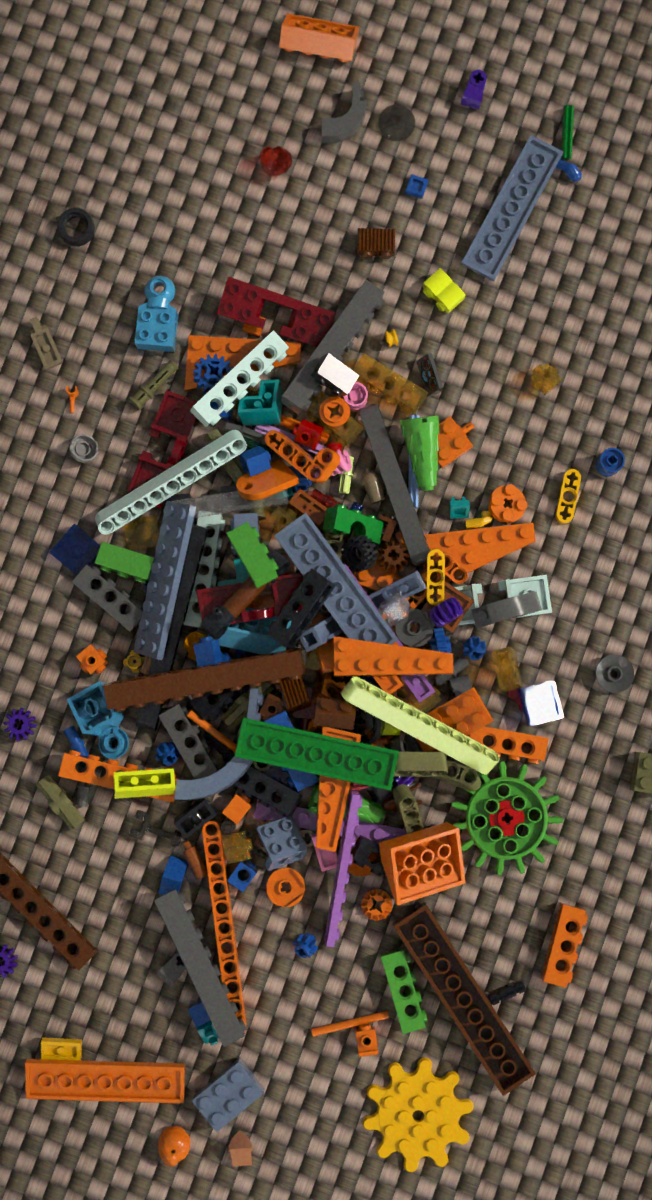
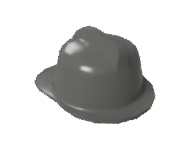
M401 731L399 736L389 741L392 750L399 752H423L416 739L404 731Z

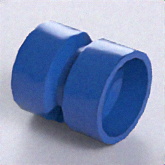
M617 448L604 450L595 462L597 472L605 477L615 475L624 466L625 456Z

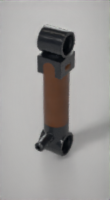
M274 549L267 556L269 559L273 558L279 568L276 570L279 577L288 569L290 562ZM249 576L219 607H215L213 612L205 616L200 623V627L214 640L219 639L235 618L265 588L269 589L277 581V578L257 588Z

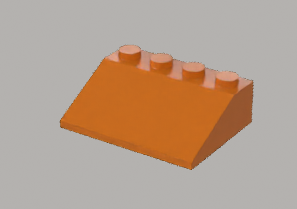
M448 822L379 843L381 862L396 905L465 884L459 828Z

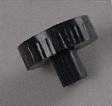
M356 706L353 725L355 729L334 727L333 729L360 734V743L371 745L382 735L385 729V721Z

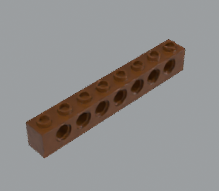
M0 852V877L2 874H6L9 878L7 884H3L0 880V897L4 900L8 899L12 903L11 907L18 914L22 913L26 917V923L32 928L35 926L40 931V937L46 942L49 940L54 945V951L59 955L63 954L68 959L66 961L67 964L73 969L77 968L79 971L98 950ZM15 888L22 890L21 898L15 896ZM30 901L36 904L35 912L28 909ZM43 915L48 916L50 918L49 925H44L42 923L41 919ZM57 929L64 932L63 939L56 937L55 931ZM71 943L77 945V953H72L69 950Z

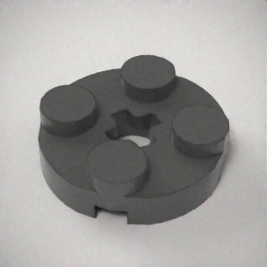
M419 609L404 611L400 614L395 624L396 636L402 644L411 648L421 647L428 643L434 629L431 616ZM411 623L419 625L418 633L410 632Z

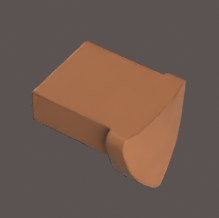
M238 1131L234 1135L228 1147V1152L231 1153L232 1167L252 1165V1144L248 1136L242 1131Z

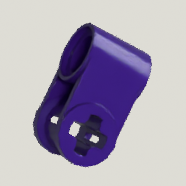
M474 70L471 73L461 105L479 110L487 79L484 71Z

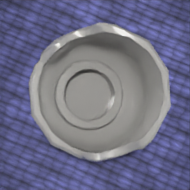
M77 435L70 442V454L78 462H91L98 454V443L89 435Z

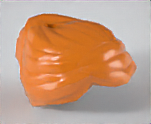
M177 1125L166 1127L158 1139V1152L162 1162L166 1166L173 1167L183 1160L190 1150L189 1134Z

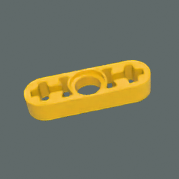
M575 469L566 471L562 478L555 513L556 520L561 524L569 523L574 517L581 481V474ZM574 474V478H577V480L572 482L571 486L575 487V489L568 487L570 479L567 476ZM564 492H571L573 500L570 502L563 499ZM571 505L572 507H568L566 511L569 517L564 520L560 513L564 511L565 506Z
M435 548L431 549L427 554L426 598L431 605L436 606L444 600L445 555L440 549ZM434 552L441 556V559L437 560V566H441V569H430V565L434 566V560L430 559L431 556H434ZM437 571L441 574L440 581L432 582L430 580L432 572ZM430 585H441V589L437 588V594L441 595L440 598H437V601H433V598H430V595L434 593V588H429Z

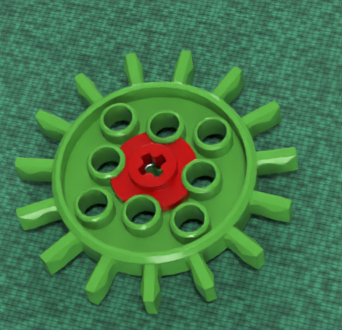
M499 761L498 778L490 780L487 774L478 772V775L483 780V784L476 791L466 790L471 794L468 803L451 802L453 808L465 811V822L452 824L458 827L459 830L467 829L470 836L467 841L461 844L462 851L467 850L474 844L481 850L474 864L478 868L484 863L488 855L497 858L495 867L497 875H502L504 860L515 859L516 868L519 873H525V866L522 862L523 856L531 852L537 861L543 863L545 862L544 857L538 852L536 847L542 840L552 845H558L559 842L554 837L546 835L545 832L548 823H563V818L549 817L546 808L548 804L555 803L560 798L558 795H551L543 799L538 793V789L547 780L545 776L538 778L532 786L525 782L524 777L528 767L525 764H522L519 768L518 776L512 778L506 775L507 767L505 761ZM501 785H505L508 788V793L505 796L498 794V788ZM517 797H521L523 800V805L520 808H515L513 805V801ZM493 800L496 803V808L490 812L486 809V804L488 801ZM533 809H536L539 813L536 820L529 818V812ZM505 813L511 816V819H508L507 821L508 823L502 820V817L505 816ZM477 816L484 818V824L481 827H476L474 824V819ZM520 825H525L527 828V832L523 836H519L517 833V828ZM493 828H497L500 832L499 837L496 839H492L489 835L490 830ZM509 840H513L515 843V848L512 851L505 849V843Z

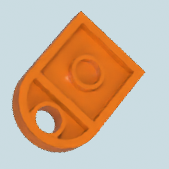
M279 459L270 463L271 469L252 477L248 474L242 475L237 480L236 487L239 496L243 499L261 500L299 484V478Z

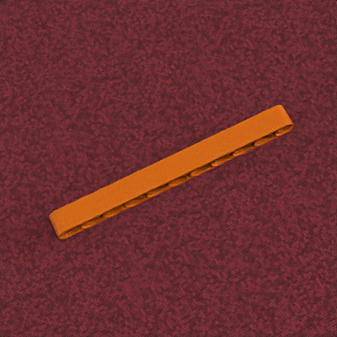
M210 820L203 825L202 834L222 983L225 982L226 986L229 982L237 984L238 989L235 991L229 990L230 993L226 995L229 1001L233 1000L239 1003L240 1009L235 1014L238 1020L242 1019L247 1027L221 826L217 821ZM209 824L216 826V834L211 835L207 832L206 829ZM210 844H217L219 846V853L212 854L209 851ZM214 863L221 865V873H214L212 871ZM216 883L223 884L225 887L224 892H216L214 885ZM225 903L227 911L219 912L217 904ZM223 922L228 923L230 930L228 932L221 931L219 924ZM229 942L232 945V950L229 952L224 951L222 944ZM232 962L235 965V969L227 971L224 964Z

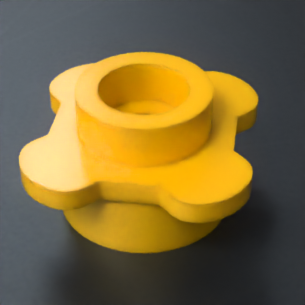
M132 650L127 659L123 660V664L131 668L133 673H138L145 657H141Z

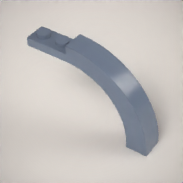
M417 570L368 596L380 612L427 587ZM331 615L306 629L300 637V641L306 652H309L344 631Z
M250 688L247 719L261 721V713H258L259 705L262 706L263 694H260L261 691L257 688ZM234 756L226 766L210 776L196 780H177L174 799L196 800L215 795L227 789L241 778L253 761Z

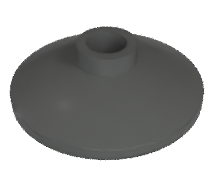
M609 655L598 663L595 673L596 680L605 691L620 693L631 686L634 680V668L627 658L621 655ZM612 670L617 673L615 678L610 675Z

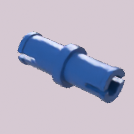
M73 725L64 730L63 733L71 745L70 749L81 752L80 756L88 758L89 753L84 746L85 742L79 737L75 726Z

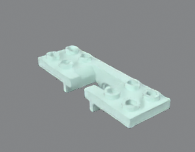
M547 575L506 579L497 582L498 590H506L507 598L537 592L542 610L519 617L552 613ZM471 584L454 587L474 600L458 626L475 624L471 610L479 607L477 594L483 593L482 585Z

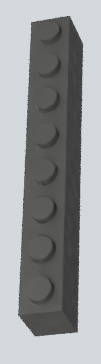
M365 280L281 398L282 404L299 415L303 410H308L312 404L311 398L314 395L317 397L323 388L315 382V378L310 376L314 373V369L321 356L329 353L342 362V355L345 351L348 353L354 345L352 342L354 338H359L363 333L364 328L362 327L364 324H369L375 315L373 314L374 310H379L385 301L383 299L385 293L383 290Z
M174 890L154 900L223 1047L245 1037L244 1031L247 1028L243 1020H238L235 1014L238 1009L234 1001H229L226 995L230 992L225 982L221 983L218 978L221 973L217 965H212L209 959L212 957L208 946L203 947L201 939H203L199 927L195 929L192 921L195 919L191 910L186 911L183 905L186 902L183 893Z

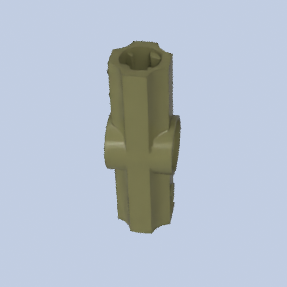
M218 429L207 433L204 439L207 444H210L222 435ZM237 457L222 465L235 485L237 480L246 474Z
M264 681L261 686L252 687L261 691L260 694H263V700L274 690L267 681ZM250 690L247 693L244 692L235 701V705L221 717L232 730L248 714Z
M50 774L36 784L48 800L47 803L57 815H60L71 831L86 820L74 806V802L69 794L59 787Z

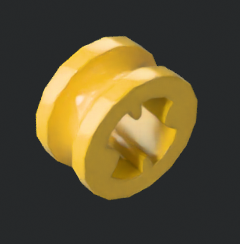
M392 329L391 332L385 331L388 347L391 348L393 344L398 346L399 343L395 329Z

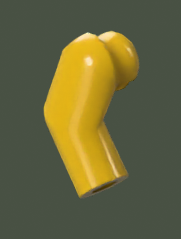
M482 511V518L466 519V528L482 527L490 523L493 517H491L489 511Z

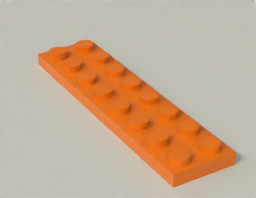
M26 1059V1099L184 1103L185 1063Z

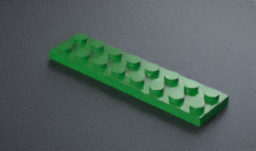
M243 718L235 757L391 791L399 751Z

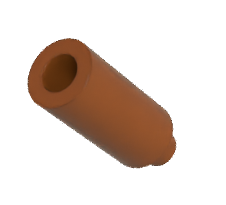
M190 841L183 843L182 845L185 849L183 854L195 879L198 880L208 875L196 846L192 847Z

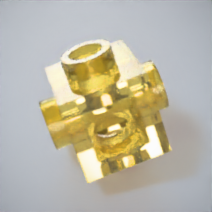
M548 362L543 366L539 364L532 371L534 374L530 378L533 387L536 390H540L544 395H547L562 381L558 375V370L553 365L550 366Z
M278 505L267 521L274 526L273 530L278 533L298 518H296L297 513L289 507L286 510Z
M245 831L222 837L223 850L228 864L251 859L250 850H253L251 838L247 839Z

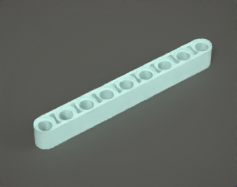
M238 430L227 432L99 511L95 516L99 532L104 535L113 533L246 450L247 444L241 432Z

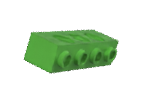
M402 947L380 954L403 1034L426 1028L424 1022L428 1021L425 1009H420L419 1002H422L420 991H415L413 983L417 982L414 971H409L408 964L411 963L409 953L404 952ZM397 966L404 967L405 971L402 975L394 974V969ZM403 985L410 987L409 993L405 995L401 994L399 989ZM414 1005L416 1009L412 1014H408L405 1012L406 1006Z

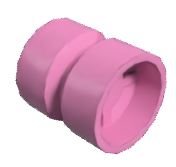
M355 382L349 394L343 396V399L350 407V411L358 412L359 409L366 406L368 391L362 383Z

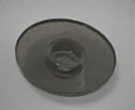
M391 105L385 108L379 116V130L389 140H405L414 131L415 117L407 107ZM399 118L401 121L395 122L394 119Z

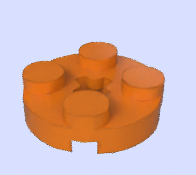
M512 484L499 486L489 496L488 510L492 517L499 522L513 523L523 516L528 506L523 493ZM504 500L509 501L511 503V508L504 507Z
M290 867L279 868L269 876L267 895L275 905L292 907L301 901L305 892V881L297 870ZM283 882L291 884L289 887L290 892L286 890L281 891Z

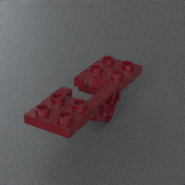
M227 277L216 313L263 329L266 320L259 317L264 301L282 305L285 308L292 309L287 327L281 325L279 335L318 347L329 332L336 316L335 312L231 277Z
M168 390L165 391L154 423L151 424L149 435L159 439L162 432L176 437L171 456L168 457L167 464L151 459L152 453L142 451L126 495L181 461L197 419L190 410L198 401ZM165 501L155 507L163 509Z
M302 573L277 577V581L270 587L272 588L275 607L245 611L244 609L231 624L279 616L282 607L291 599L293 591L302 583L304 577ZM242 583L196 590L201 621L205 616L213 612L215 607H219ZM313 589L309 591V596L313 594ZM302 605L298 607V612L301 611Z

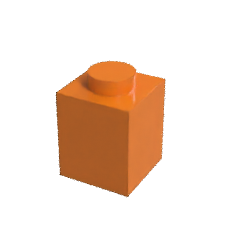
M237 793L222 813L238 825L252 807V804H250L251 799L243 793L241 795Z

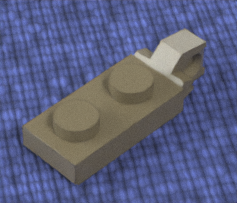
M37 317L30 319L34 328L30 331V336L44 368L49 370L63 364V360L46 324L41 326Z

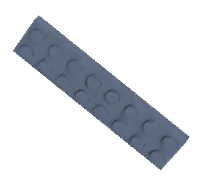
M530 135L461 262L462 266L493 282L495 281L564 153L562 150Z
M171 501L166 502L159 539L155 549V561L151 567L152 572L147 585L146 598L135 641L134 652L163 660L195 516V506Z
M304 513L274 535L303 576L312 568L336 585L324 602V605L349 639L390 645L398 641V638L307 513Z

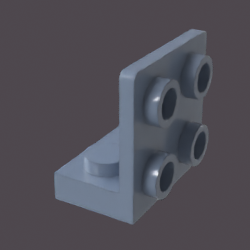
M292 816L258 826L256 829L268 855L265 863L268 871L304 858L308 849Z

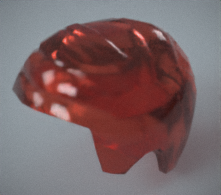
M267 146L261 150L260 164L266 174L269 176H279L288 172L292 165V156L288 150L281 146L275 148Z

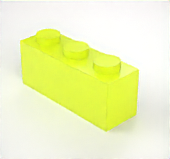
M174 768L114 772L115 799L173 795L175 793Z

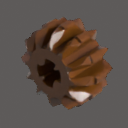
M391 540L390 546L385 542L383 543V548L378 549V552L381 554L377 555V560L381 561L379 567L385 565V572L392 568V573L395 574L396 568L401 572L403 571V566L408 565L405 559H409L410 555L405 553L407 547L400 548L401 542L395 546L394 540ZM391 554H394V557H396L395 561L390 557Z

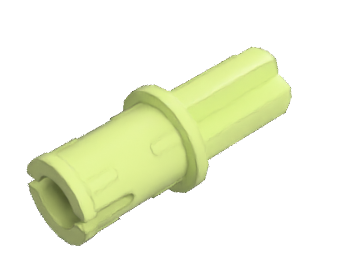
M349 456L351 460V466L353 468L354 457ZM352 468L349 472L344 471V473L339 474L338 492L341 494H349L351 477L354 475L352 474Z

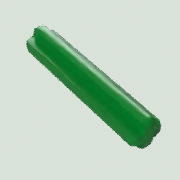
M565 105L563 108L561 150L564 153L561 157L562 160H570L572 157L573 105Z

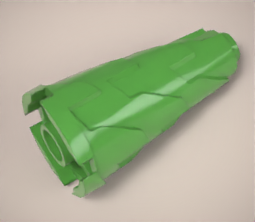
M439 416L400 420L403 438L406 441L408 455L410 454L418 488H422V491L434 490L433 486L437 485Z
M314 784L308 803L310 808L307 811L313 814L318 813L319 785ZM360 795L362 797L361 809L358 808L357 812L359 821L370 824L382 822L385 817V811L381 804ZM346 802V807H345L344 816H343L344 819H345V814H346L347 802Z

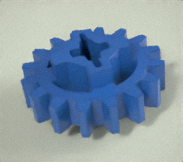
M208 354L206 360L201 357L200 364L196 363L193 370V375L195 376L194 383L198 382L197 388L203 387L204 394L210 391L223 378L224 372L227 375L233 369V367H229L230 361L224 362V356L218 359L217 354L214 355V358H211ZM202 370H204V377L201 376Z
M442 627L434 628L433 638L429 640L430 650L451 653L449 636H445Z

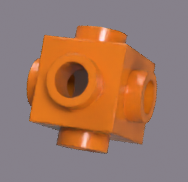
M92 644L76 656L81 662L80 668L86 674L94 675L96 673L99 675L106 669L105 665L108 663L105 659L107 655L101 648L97 650Z

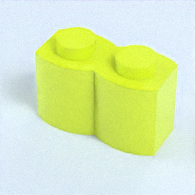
M441 268L423 283L424 294L428 298L432 297L436 300V306L442 312L446 311L449 314L465 299V293Z

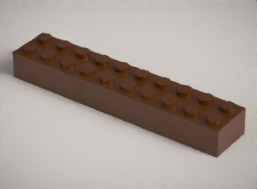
M301 647L219 662L213 665L196 666L113 681L104 685L103 688L107 709H114V712L126 710L131 705H133V708H140L149 704L148 702H152L153 705L161 704L169 698H172V701L183 700L187 695H191V698L203 696L208 691L211 694L222 693L225 688H230V691L242 689L247 684L250 687L261 686L264 681H269V684L281 682L286 677L289 680H296L301 678L306 669Z
M423 902L393 922V927L502 1096L536 1075L426 903Z

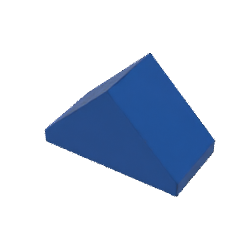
M173 856L169 857L158 894L166 895L174 890L180 892L188 866L187 860Z

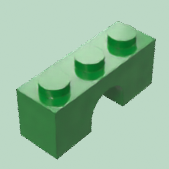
M335 504V507L326 509L323 530L336 535L350 534L352 525L354 537L358 535L368 536L367 539L370 538L372 540L371 544L375 543L377 545L380 544L383 522L376 520L377 517L362 515V512L359 510H348L345 505Z

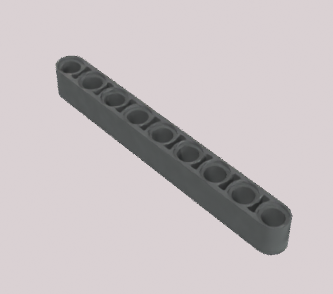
M375 403L359 409L409 555L415 567L427 562V554L430 550L378 404Z

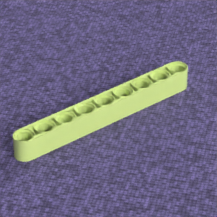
M352 677L341 692L342 697L349 703L482 774H488L500 760L494 750L359 677Z

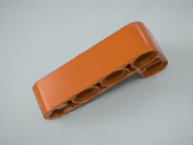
M276 430L266 433L265 443L313 482L325 483L340 463V455L329 448L321 449L313 458L285 434ZM292 447V452L288 455V450ZM331 454V460L327 462V456ZM303 459H306L305 465L302 466V465H301L302 460H303ZM320 470L319 476L315 478L316 471Z
M443 552L449 558V563L445 566V575L455 583H464L468 578L467 570L450 554ZM437 554L433 558L434 566L430 565V569H441V566H437V560L441 559V556ZM427 566L420 572L425 585ZM461 569L463 571L462 577L455 579L453 576L454 572ZM435 571L436 577L431 580L432 582L440 581L441 574ZM426 588L421 594L412 595L416 599L415 601L412 598L410 599V597L402 600L408 601L409 607L404 606L402 608V601L396 603L398 610L403 613L408 609H415L426 597Z

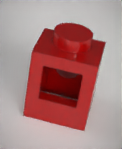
M303 419L300 425L296 424L293 435L296 436L294 441L315 450L320 442L324 427Z

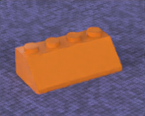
M287 13L281 26L279 48H284L288 52L300 51L304 55L316 54L324 59L332 57L337 58L341 62L352 61L359 27Z

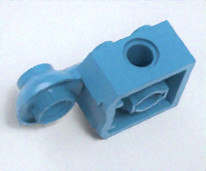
M162 275L155 276L149 279L145 285L144 292L148 302L138 306L135 345L137 349L175 353L178 313L175 308L169 305L175 296V285L168 277ZM158 286L164 287V290L160 293L155 292Z
M99 681L68 698L67 702L82 733L90 736H99L98 746L102 755L108 759H117L122 757L129 747L128 735L119 728V724L124 717L121 711L114 712V709H107L103 688L107 683ZM114 739L118 740V745L116 748L112 747V742Z

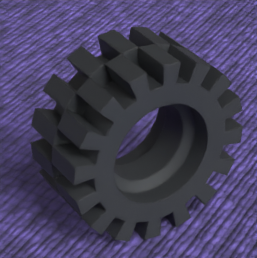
M355 536L346 540L344 545H342L344 550L341 551V554L345 556L342 559L343 561L346 560L345 564L347 566L350 565L349 569L354 570V572L364 571L376 564L375 560L378 556L375 554L378 552L373 548L376 546L375 543L371 544L372 540L370 538L367 539L368 536ZM357 548L361 552L362 559L358 556Z

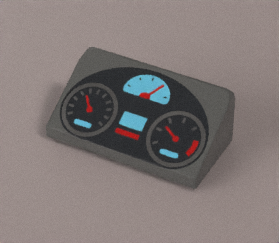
M427 353L417 361V366L427 395L431 396L440 393L443 386L432 353Z

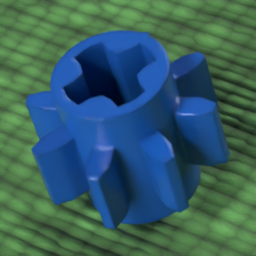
M473 636L468 638L466 642H463L464 656L469 655L470 660H479L483 657V654H486V642L481 641L480 637Z
M172 742L161 743L156 748L157 754L154 756L162 766L173 765L179 759L177 754L180 752Z
M300 933L299 937H296L293 945L296 946L294 949L295 953L299 957L306 958L308 956L310 958L318 949V946L315 945L317 942L315 937L309 933Z

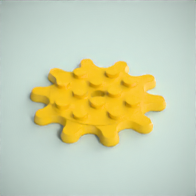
M427 1057L420 1058L417 1069L412 1073L405 1072L397 1062L391 1063L388 1066V1073L391 1078L389 1085L380 1087L372 1084L367 1088V1096L376 1102L377 1111L372 1115L365 1116L362 1120L364 1129L368 1131L378 1130L382 1134V1141L376 1148L377 1155L380 1158H387L393 1152H400L404 1157V1168L407 1172L416 1171L420 1159L425 1156L432 1158L438 1167L446 1166L448 1163V1156L445 1152L447 1144L456 1142L460 1145H465L469 1141L468 1132L459 1126V1118L464 1114L471 1113L474 1109L473 1102L470 1099H458L454 1096L453 1090L460 1079L458 1073L449 1071L443 1077L438 1078L432 1073V1062ZM416 1110L422 1111L424 1113L423 1119H413V1113Z

